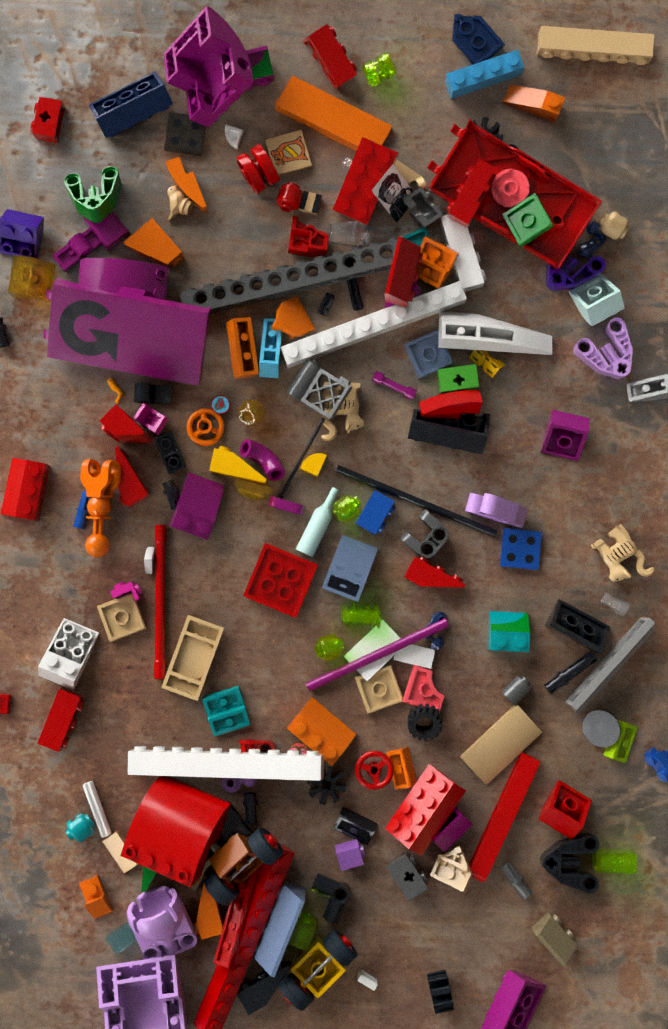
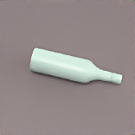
M332 487L325 502L315 509L296 550L310 557L314 556L332 519L331 507L338 494V489Z

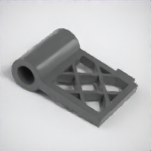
M311 358L308 361L306 359L287 393L330 420H333L352 389L349 386L351 382L342 376L338 379L321 369V364ZM323 375L327 376L329 385L320 387L321 378ZM340 385L345 387L341 395L335 396L334 387ZM330 389L332 398L323 400L321 391ZM318 392L319 401L310 403L308 401L310 396ZM333 402V409L328 414L325 412L324 404Z

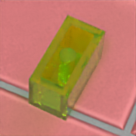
M598 849L597 852L593 853V869L600 873L636 874L637 854L633 850Z
M307 912L300 913L289 944L308 951L317 928V920L314 919L312 914Z

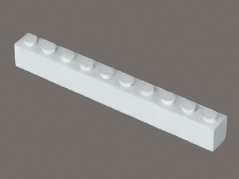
M458 281L413 298L412 302H408L407 307L393 305L280 347L287 368H291L304 363L306 359L310 361L311 358L321 357L439 313V311L464 304L467 298L461 282Z
M134 746L133 750L128 751V775L321 781L324 778V754H319V751H307V754H299V750H288L287 753H280V750H268V753H260V749H249V752H241V749L237 748L229 749V752H222V748H210V751H203V748L200 747L191 748V751H184V747H172V750H165L163 746L153 747V750H148L146 746Z

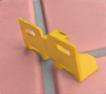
M474 350L469 356L478 366L483 365L482 369L492 378L500 368L506 366L501 360L492 358L487 351L478 350L483 354L481 356L477 350Z

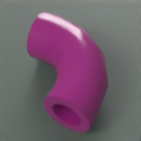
M245 439L242 442L240 455L260 465L266 473L268 480L278 481L285 476V469L282 463L270 449L250 439Z

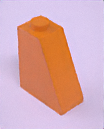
M153 218L123 242L129 251L162 266L169 267V269L172 266H178L184 257L182 251Z

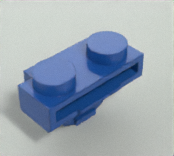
M655 747L648 749L643 754L645 762L655 769L657 777L661 781L667 782L668 752L665 750L662 752L657 751Z

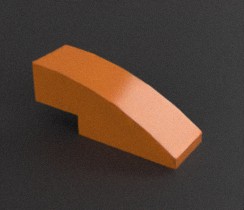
M180 157L166 161L169 173L179 190L204 213L208 212L194 172L185 173Z

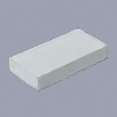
M411 644L399 650L394 655L393 660L431 669L435 650Z

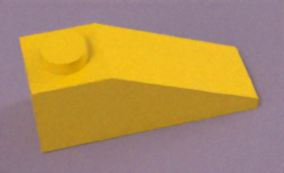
M219 446V449L214 448L210 472L267 484V479L235 453L230 452L231 448Z

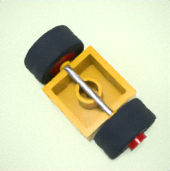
M335 929L323 940L318 936L291 963L290 971L292 973H289L279 983V988L286 1001L298 1010L303 1011L313 1002V994L319 998L358 956L351 940Z

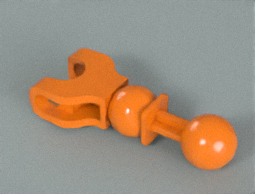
M86 459L81 465L80 479L86 488V497H91L87 504V509L91 516H86V518L93 519V534L87 538L85 549L92 557L99 558L106 555L110 549L109 539L103 534L104 519H111V517H107L112 508L108 498H113V491L121 481V466L115 460H108L102 464L100 469L98 461Z

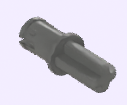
M511 862L504 863L501 869L509 879L510 885L515 887L522 899L529 897L532 891L524 882L523 876L519 875Z

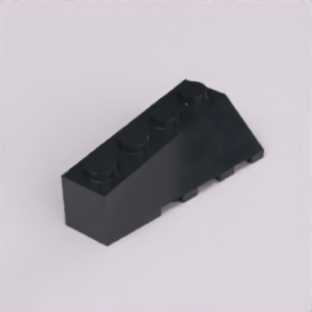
M414 409L408 439L483 454L488 437L490 414L483 413V416H475V414L466 413V415H460L459 419L422 417L419 409Z

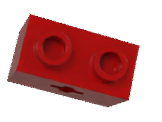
M39 97L38 103H35L34 114L36 115L35 120L31 122L30 130L36 140L58 143L65 106L61 100Z

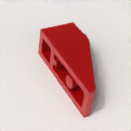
M116 446L115 457L121 466V481L118 485V491L121 495L118 497L124 506L128 505V507L132 508L150 497V494L121 447Z

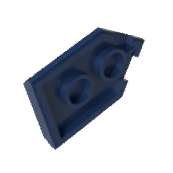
M454 14L452 41L472 65L490 59L505 46L504 42L481 16Z

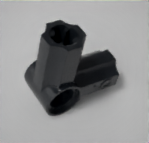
M317 873L311 890L330 898L322 917L328 922L338 924L350 896V886L346 882H338ZM343 889L346 895L341 897L336 893V890Z

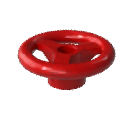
M366 752L356 762V778L367 789L378 790L384 788L393 777L394 768L392 761L382 752ZM369 757H379L382 759L379 763L377 761H371L368 764L363 763ZM387 764V776L379 783L378 776L381 774L382 767ZM372 767L378 768L376 773H372L370 770ZM361 769L366 770L367 774L373 778V784L363 779Z

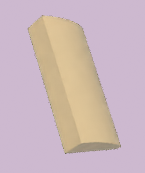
M516 704L460 757L487 785L529 746L542 731Z

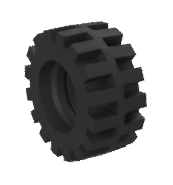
M419 704V707L414 706L413 710L409 711L407 722L409 733L412 734V737H417L420 741L421 739L428 741L427 739L429 738L433 740L434 736H439L443 726L442 716L438 708L435 710L433 705L429 707V704H425V706ZM423 718L433 721L431 725L426 727L417 724Z

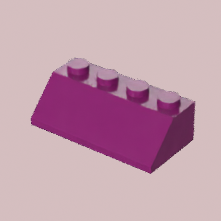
M508 970L503 976V982L494 996V1001L491 1008L487 1011L485 1021L480 1029H527L546 985L520 972Z

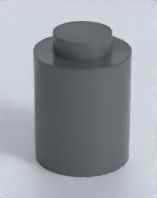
M516 676L501 693L515 706L531 690L529 687L531 683L524 676L521 678Z

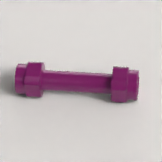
M375 372L371 380L378 385L383 384L404 394L405 398L413 400L417 390L410 386L407 388L384 377L385 374L381 372Z

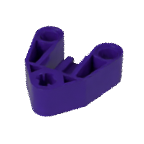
M571 256L562 265L560 270L547 264L546 286L553 291L574 289L600 275L606 267V262L602 257L594 256L571 278L568 275L579 265L576 258ZM597 263L600 270H594L591 264ZM555 277L559 279L556 283L552 281Z

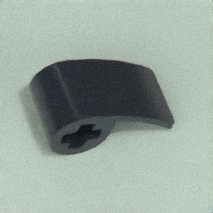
M136 382L134 385V402L142 404H171L172 386Z

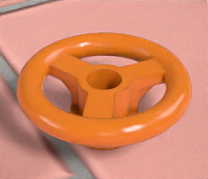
M199 409L188 419L187 433L190 439L198 445H213L224 434L225 425L223 418L212 409ZM207 414L216 418L219 429L213 427L212 422L207 419ZM201 415V419L197 423L198 430L193 433V422ZM203 424L209 425L207 430L202 429ZM210 432L216 434V436L210 440H201L198 438L200 435L208 434Z

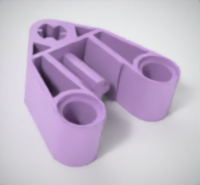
M613 318L605 326V333L610 339L611 344L608 343L600 348L610 365H608L599 349L597 350L593 342L588 338L580 339L574 345L573 352L597 374L620 380L630 373L633 348L625 322L621 318ZM611 324L618 325L619 332L613 331ZM580 344L586 345L587 348H588V351H587V352H582V351L579 349V345H580ZM622 367L624 370L619 373L617 369Z
M470 493L465 512L523 528L528 509L492 494L485 493L482 496Z

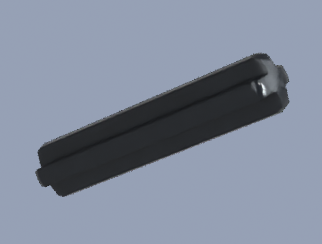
M348 260L345 263L347 267L354 266L352 260ZM357 278L346 280L353 310H362L363 304Z

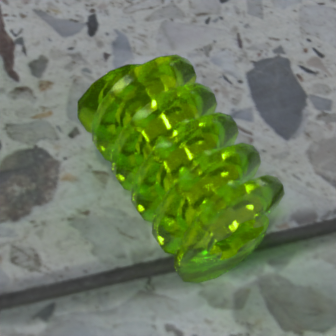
M344 603L342 606V625L345 622L349 628L351 622H353L354 627L357 628L360 622L362 628H365L366 623L369 624L370 628H373L374 623H376L377 628L380 629L381 608L379 610L377 604H374L371 610L370 605L367 604L365 609H363L362 604H359L356 609L355 605L351 603L348 609L347 604Z

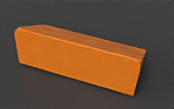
M409 747L386 752L394 768L392 777L394 789L412 788L416 784L417 779Z

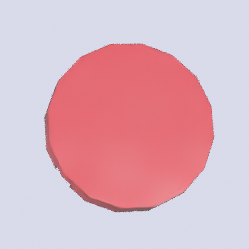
M506 169L495 176L491 192L494 200L500 206L513 208L528 197L530 184L523 172Z

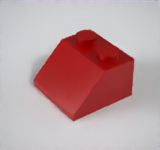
M558 780L545 801L538 819L572 840L583 829L592 800Z

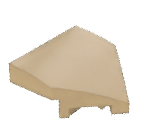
M459 846L445 854L437 855L438 858L430 876L466 893L473 874L462 848Z

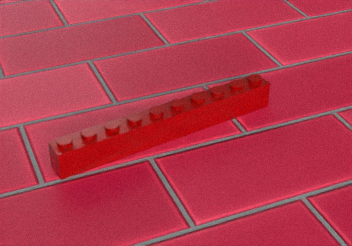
M280 844L283 849V855L274 864L267 865L263 863L260 866L233 969L219 965L216 966L193 1022L197 1029H223L295 854L283 844Z

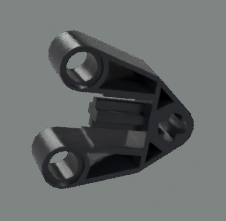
M583 833L576 835L572 840L570 838L559 840L540 856L541 865L561 884L587 893H594L599 888L598 879L590 872L561 870V868H579L580 865L579 856H561V854H591L598 851L600 843L593 834ZM593 839V845L585 847L586 840ZM549 858L554 860V863L551 862L552 865L546 863L547 860L549 861ZM592 878V885L584 886L585 880Z

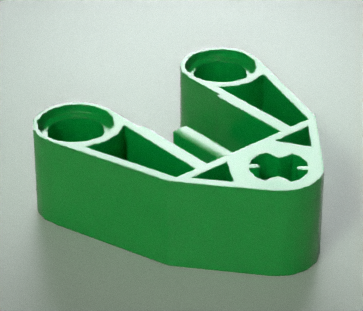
M106 167L102 170L101 195L99 187L95 188L92 185L91 189H88L89 197H86L80 175L77 173H70L64 178L68 195L77 212L91 222H102L116 207L122 183L118 169L115 167Z

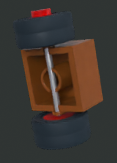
M258 828L250 837L240 834L231 836L228 842L222 848L217 849L209 859L214 867V870L204 879V884L209 894L221 905H229L240 894L236 883L241 884L263 863L272 865L283 855L280 843L274 835L264 828Z

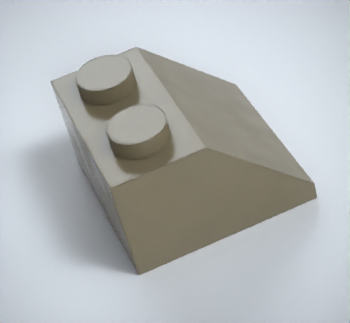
M547 912L531 928L536 937L564 967L577 947L574 941L576 937L569 929L565 931L561 927L563 922L556 914L552 916Z

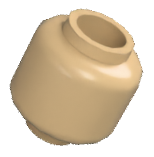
M616 211L609 215L606 213L600 222L602 224L601 232L613 240L622 239L630 228L628 219Z

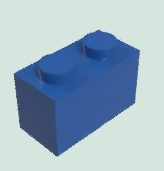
M374 490L355 524L373 535H376L377 532L381 534L386 525L383 521L387 515L390 517L395 509L393 503L395 501Z

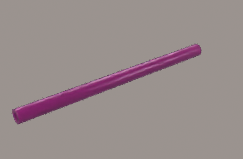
M446 618L317 677L307 682L306 686L309 692L444 630L449 627Z

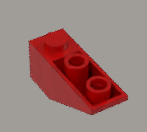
M422 556L413 558L403 578L419 587L466 586L462 583V578L454 574L452 577L445 574L446 569L438 565L436 567L429 565V560Z

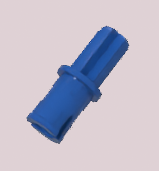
M86 491L82 492L79 507L76 508L77 514L73 527L84 530L87 522L86 516L89 514L87 504L91 497H86Z

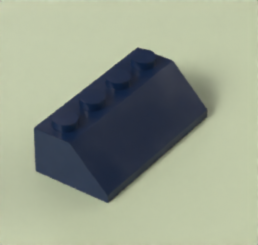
M156 71L89 104V107L105 138L116 136L119 131L125 128H132L141 120L151 118L153 114L159 111L167 110L169 106L173 105V102L164 83Z

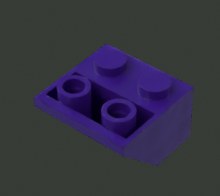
M6 209L0 218V253L37 261L44 231V217Z

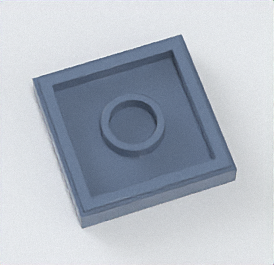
M439 329L404 344L418 379L437 372L438 369H445L454 365L448 349L438 348Z

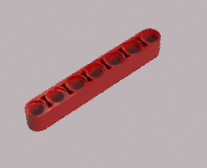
M523 752L520 753L469 862V867L473 874L472 878L483 883L486 881L535 776L540 760Z

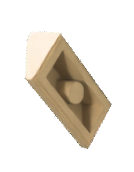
M119 830L102 841L123 873L138 865L120 856L125 838Z

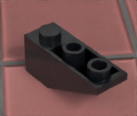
M289 960L280 962L275 977H271L266 971H263L256 976L257 979L251 982L247 980L240 985L237 995L248 1015L266 1006L278 988L279 983L291 968Z

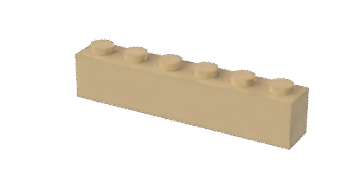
M541 26L538 33L537 55H541L544 58L555 56L566 60L571 58H579L582 61L595 59L599 62L617 61L620 64L635 62L637 65H645L653 57L654 34Z

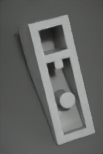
M668 374L627 383L629 402L668 399Z

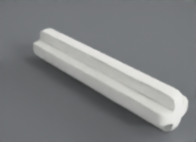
M86 782L83 784V788L102 838L107 837L112 832L94 782Z

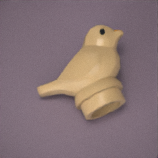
M177 185L170 187L167 193L170 198L171 210L168 221L171 222L179 213L182 216H189L193 210L194 203L189 198H185V195L178 190Z

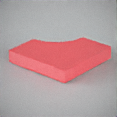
M413 665L402 702L419 707V704H423V706L429 704V707L433 705L435 710L438 708L440 711L445 696L434 687L432 680L433 671Z

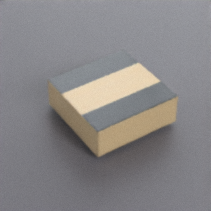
M303 191L299 211L317 215L322 195Z

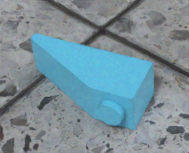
M264 318L259 377L278 378L282 331L272 329L275 319Z

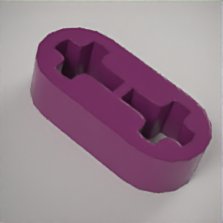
M273 496L270 497L268 506L303 516L305 510L303 505Z

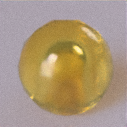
M246 400L238 409L240 420L249 426L262 422L265 415L262 404L257 400Z

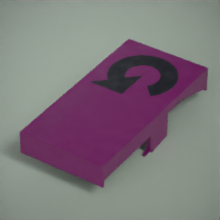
M58 277L52 284V291L48 289L46 291V298L51 300L49 331L45 329L43 331V338L48 340L47 357L199 386L203 373L211 306L205 308L147 297L145 295L152 296V292L122 286L117 293L107 292Z

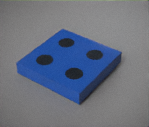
M503 528L499 566L538 570L542 532Z

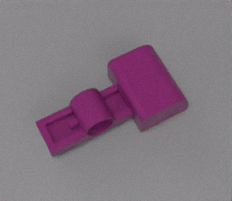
M113 211L99 223L91 222L84 217V222L89 229L74 235L66 246L52 255L64 272L101 245L107 251H110L131 235Z

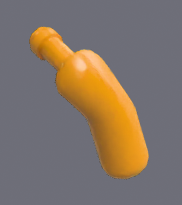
M109 378L107 383L113 391L118 393L115 403L119 404L121 397L124 396V392L113 378Z

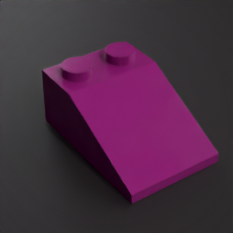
M188 472L169 526L208 540L225 485Z

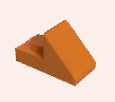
M99 875L79 883L86 900L84 906L94 919L113 911Z

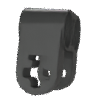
M424 510L420 514L419 519L430 527L432 531L421 543L408 532H405L400 540L418 555L424 558H431L447 541L449 532L433 515ZM436 530H442L444 532L445 536L443 540H437L435 538L434 534ZM428 544L432 547L430 555H425L422 552L423 545Z

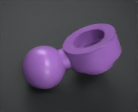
M222 778V787L225 791L232 793L240 789L242 784L247 787L254 786L257 779ZM229 779L234 781L233 786L228 784Z

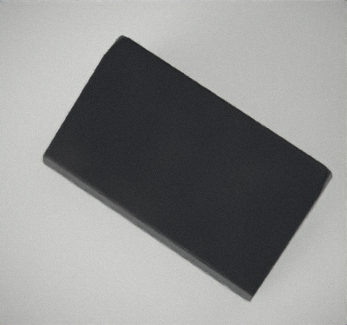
M342 807L333 829L368 845L375 833L377 823L350 809Z

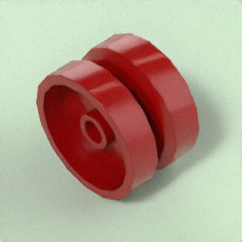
M257 144L250 149L252 159L248 154L242 153L236 157V161L246 182L256 194H259L266 188L264 180L272 186L279 182L280 178L263 147Z

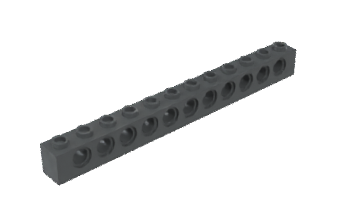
M391 238L388 242L382 244L375 242L366 248L355 247L346 253H343V251L335 252L332 256L326 258L325 256H319L310 262L305 260L299 261L290 267L282 265L277 267V270H262L253 276L251 274L242 275L237 280L226 279L217 285L213 283L206 284L203 288L197 290L196 288H189L185 290V293H181L182 303L205 308L211 306L210 314L387 271L391 269L398 238ZM389 251L392 253V256L384 258L382 253ZM365 256H372L374 258L370 263L365 262L363 259ZM348 260H352L355 262V265L347 267L345 263ZM329 265L337 267L334 272H329L326 268ZM312 269L318 271V274L314 277L308 275V272ZM292 274L300 276L297 281H291L289 278ZM275 278L281 280V283L277 286L271 284ZM261 283L263 286L260 290H254V284ZM239 287L244 289L241 295L234 293ZM219 292L226 293L223 299H216V295ZM200 297H207V301L204 304L198 303Z

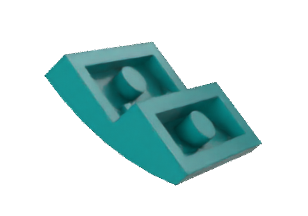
M239 685L202 697L214 737L251 725Z

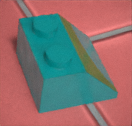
M489 611L488 650L529 652L530 628L528 613Z

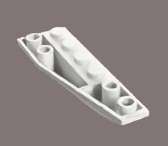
M439 311L438 348L552 355V336L480 314Z

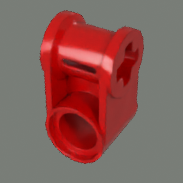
M239 740L241 752H247L248 746V752L249 749H260V753H263L262 746L265 744L269 745L272 750H276V745L271 740Z

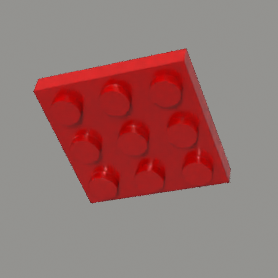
M265 543L243 596L297 618L318 564Z

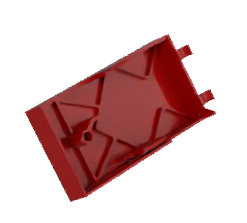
M469 119L465 129L454 124L450 132L457 136L458 140L442 166L431 161L427 167L436 174L429 186L430 192L447 203H450L451 200L455 201L458 197V194L455 192L460 183L465 184L468 178L465 176L470 165L472 167L475 166L478 159L499 169L497 174L506 169L523 172L530 184L528 197L534 193L537 194L554 227L521 248L555 269L560 270L601 206L602 201L518 148L509 146L480 128L471 119ZM491 183L473 219L519 246L502 215L511 208L500 206L494 200L491 192Z

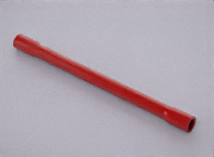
M155 525L154 679H165L166 525Z

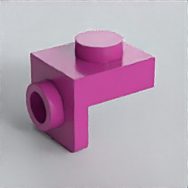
M145 403L138 409L134 420L159 435L169 420Z
M124 581L113 586L114 590L110 591L113 598H118L132 591L136 601L142 599L140 595L143 594L139 584H135L132 581L127 584Z

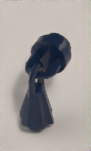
M595 220L587 226L586 232L588 235L593 233L596 237L582 243L579 248V254L584 258H591L594 252L606 242V236L599 231L601 224Z
M435 612L427 626L444 618L447 620V615L444 612ZM432 635L425 638L433 641L430 645L433 650L436 649L438 651L445 644L444 638L440 635L436 639Z

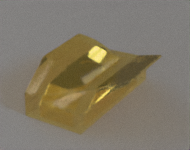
M235 478L234 487L244 498L261 502L272 496L273 488Z

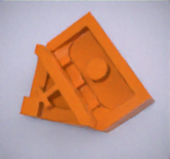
M298 296L283 301L275 310L276 318L272 324V329L286 333L290 339H293L295 336L300 337L309 334L315 330Z

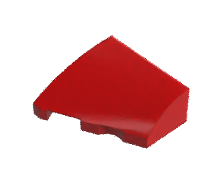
M293 215L288 254L313 258L319 256L326 257L329 235L323 231H318L311 224H303L298 221L299 217Z

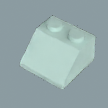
M603 274L569 291L580 314L591 326L625 309L621 291Z

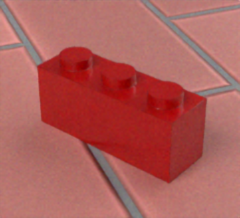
M65 688L58 690L37 744L57 752L67 748L70 741L68 737L69 732L74 730L77 724V719H75L77 712H81L85 703L82 701L83 695Z

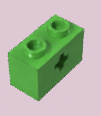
M476 364L438 369L437 371L440 394L461 390H477L479 388ZM456 377H458L459 380H463L460 386H458L456 382H453L455 381Z

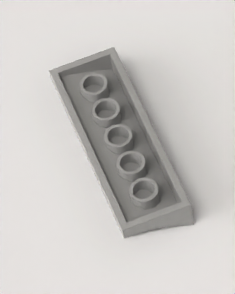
M640 617L564 703L579 715L655 631L653 627L655 622L650 618Z

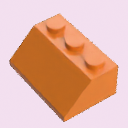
M313 697L287 727L291 733L310 749L319 751V754H324V760L331 766H333L356 736L354 731Z

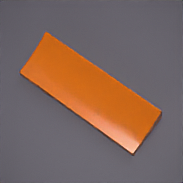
M293 75L275 103V111L354 151H357L362 137L383 146L393 127Z

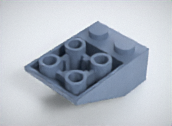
M342 535L322 589L358 602L378 548Z

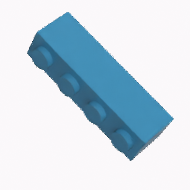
M515 50L447 73L445 84L450 98L453 99L519 77L524 70V64L519 50Z

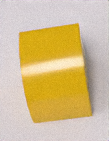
M316 453L308 456L303 461L300 470L318 477L327 455Z

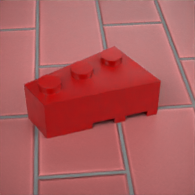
M326 24L302 41L305 45H310L314 52L312 56L315 60H319L323 67V72L334 88H337L356 76L357 73L355 71L357 68L353 61H349L345 55L347 51L343 44H339L335 38L337 34L333 27H329Z
M478 159L474 167L470 165L465 174L468 177L465 184L460 183L455 192L458 194V197L455 201L451 200L446 209L449 211L447 217L467 228L499 169L481 159Z

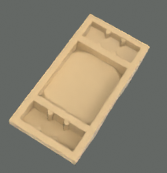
M188 615L161 688L198 701L218 649L224 627Z

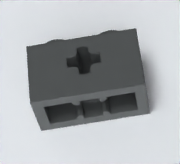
M404 852L386 864L387 869L408 901L428 889L426 883L429 880L423 871L419 873L415 867L418 863L412 854L408 856ZM407 871L410 874L412 873L413 878L409 879V877H406L405 873Z

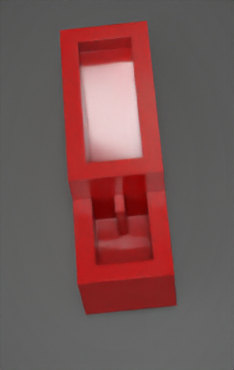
M461 390L421 401L419 407L422 417L459 419L461 413L480 414L483 401L479 390Z

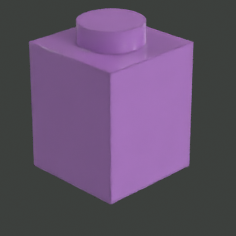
M357 839L335 845L341 871L364 865L362 858L366 857L363 845L359 846Z

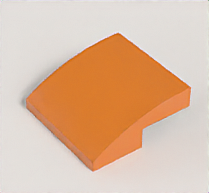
M425 236L421 243L420 253H424L421 265L417 264L416 271L419 272V279L439 289L453 268L459 252Z

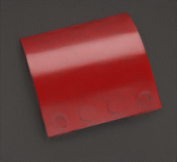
M159 776L146 793L133 818L120 856L191 887L200 880L210 846L220 839L231 803L169 776Z

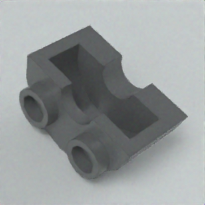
M420 187L405 197L403 202L410 209L411 213L409 214L417 225L426 229L445 213L439 204L436 206L432 203L434 199L430 192H425Z

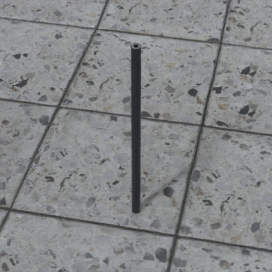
M340 465L337 466L335 472L492 537H495L497 530Z

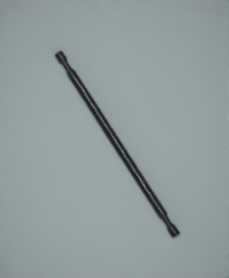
M321 418L319 425L316 427L288 478L282 493L279 495L280 499H282L284 492L290 485L325 418Z

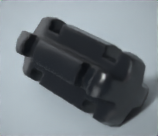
M328 292L320 304V309H318V313L322 316H327V311L329 312L333 304L332 300L335 299V296Z

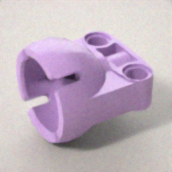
M167 886L151 888L137 897L138 904L132 902L129 905L127 919L142 950L144 960L176 955L193 948L197 944L195 926L188 915L180 894L174 888L170 889Z

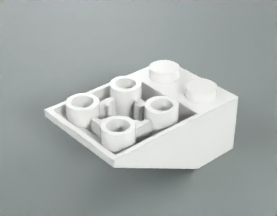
M64 618L38 666V676L74 690L99 633Z

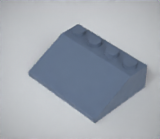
M285 880L273 905L269 920L266 922L262 937L255 949L254 959L271 977L276 975L305 902L306 889Z

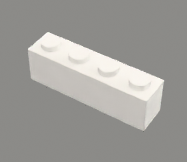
M447 215L441 216L439 223L446 246L459 252L453 266L457 282H461L464 292L483 287L486 275L479 266L481 259L478 251L475 252L474 250L475 239L468 230L470 224L466 228L448 218Z

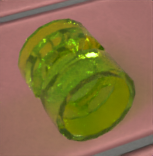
M386 52L377 56L376 61L370 60L362 64L363 73L372 87L382 83L383 78L388 80L397 74L393 61Z

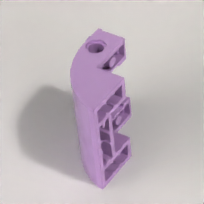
M175 955L96 967L99 1008L104 1010L105 1029H188L182 979Z

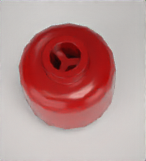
M287 182L280 186L276 202L282 211L291 212L299 208L303 197L300 186L292 182Z

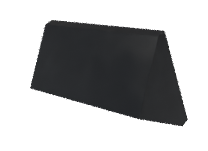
M560 599L557 601L545 626L596 653H602L610 628L609 625Z

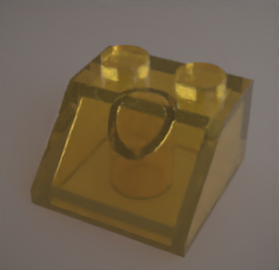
M13 255L8 293L15 298L51 302V300L46 298L47 289L52 291L56 265L33 257Z

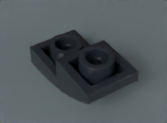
M172 431L153 438L168 474L186 467Z

